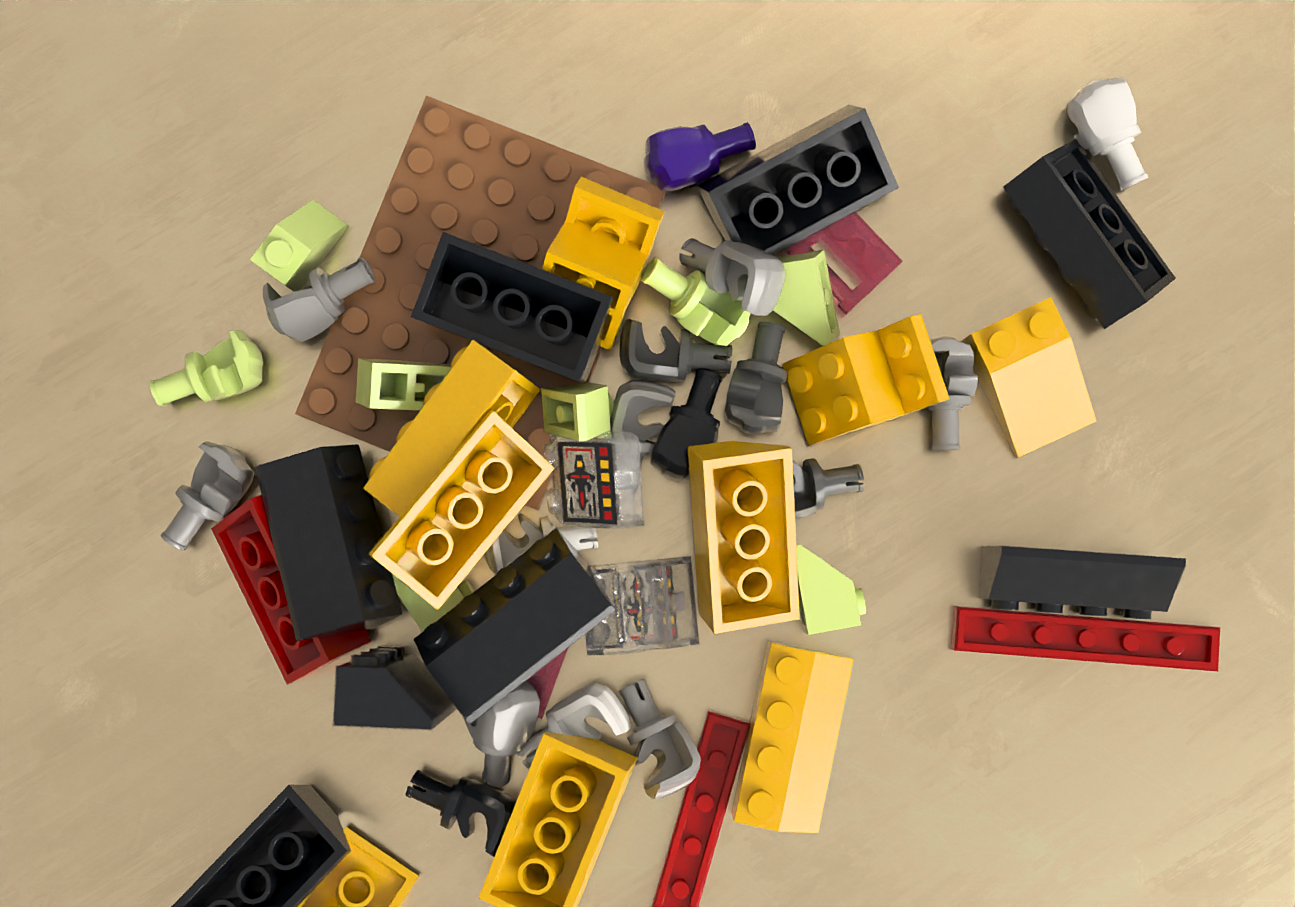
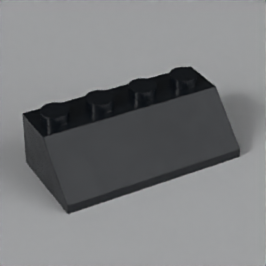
M847 105L697 185L714 223L726 241L744 243L771 255L781 252L899 188L866 109L853 105Z
M1077 139L1042 156L1003 186L1009 195L1008 198L1012 208L1025 217L1034 230L1033 233L1037 243L1043 249L1050 252L1059 265V272L1062 278L1069 285L1074 286L1084 300V307L1091 318L1099 321L1104 329L1147 303L1176 279Z
M443 232L411 317L471 341L475 340L479 344L585 384L602 341L613 297Z
M359 444L318 447L258 465L255 470L296 641L372 629L402 615L392 573L369 555L371 550L381 540L382 533L373 497L363 489L368 482Z
M555 528L544 538L536 541L531 548L508 566L500 569L494 577L480 588L463 598L458 605L439 620L426 627L421 634L414 638V641L425 667L463 718L471 724L616 611L585 559L560 531Z
M981 546L979 598L992 600L991 608L1019 610V602L1036 603L1035 611L1063 613V605L1080 606V615L1107 616V608L1124 609V618L1151 619L1152 611L1168 612L1186 568V558L1013 546Z
M380 645L378 648H370L369 651H362L360 654L351 655V661L336 666L333 726L432 730L457 710L417 655L404 654V646Z
M289 784L171 907H298L351 851L339 817L310 785Z

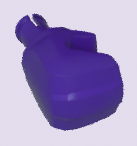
M748 122L716 134H712L705 124L696 127L679 126L658 131L649 136L645 143V172L648 178L654 181L655 185H658L662 191L672 192L687 186L693 188L710 179L711 176L719 174L721 159L747 150H754L756 148L755 136Z

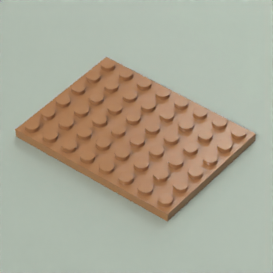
M426 96L360 255L373 270L376 282L370 283L343 298L345 312L339 315L338 319L330 327L295 414L390 452L397 443L396 438L400 429L410 420H414L420 410L370 409L356 403L358 358L451 365L458 351L468 347L471 343L469 339L411 317L443 232L542 269L547 250L566 220L573 191L580 177H584L658 209L661 207L666 191L660 190L658 185ZM482 345L539 389L581 384L565 376ZM599 346L586 383L591 382L604 349ZM541 390L512 428L554 467L549 476L525 503L526 506L538 511L559 462L557 442H567L568 439L544 432Z

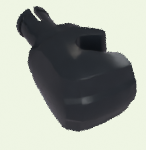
M703 369L696 370V376L686 405L671 406L669 417L671 418L664 425L651 454L650 464L658 469L661 475L670 480H690L689 446L717 443L721 423L714 418L711 410L723 377L716 373Z
M417 770L410 781L413 783V786L407 787L405 796L441 811L440 826L450 830L457 820L464 838L474 833L475 814L477 812L483 814L488 829L485 852L495 857L516 801L510 795L475 779L470 780L462 777L458 783L451 786Z

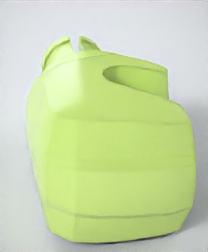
M657 257L653 258L645 267L641 275V281L671 299L670 315L675 317L683 327L694 335H699L715 345L727 346L746 330L750 313L741 308L742 301L733 300L730 291L721 294L709 289L706 284L705 274L701 271L695 270L684 277L662 263Z
M229 331L231 337L216 344L204 356L198 351L186 354L185 369L157 380H151L150 389L153 398L159 406L163 407L167 403L194 393L204 402H209L211 400L226 399L252 390L262 382L263 359L261 351L244 331Z

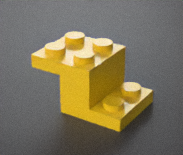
M580 177L573 191L566 220L547 250L542 270L613 297L600 344L601 347L611 350L617 338L626 308L641 281V275L647 265L665 211Z
M922 314L907 317L876 331L843 337L782 363L783 369L788 372L787 382L808 446L852 431L881 424L949 400Z

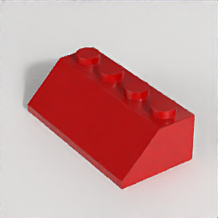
M262 495L250 498L211 528L287 685L371 642L366 630L296 641Z

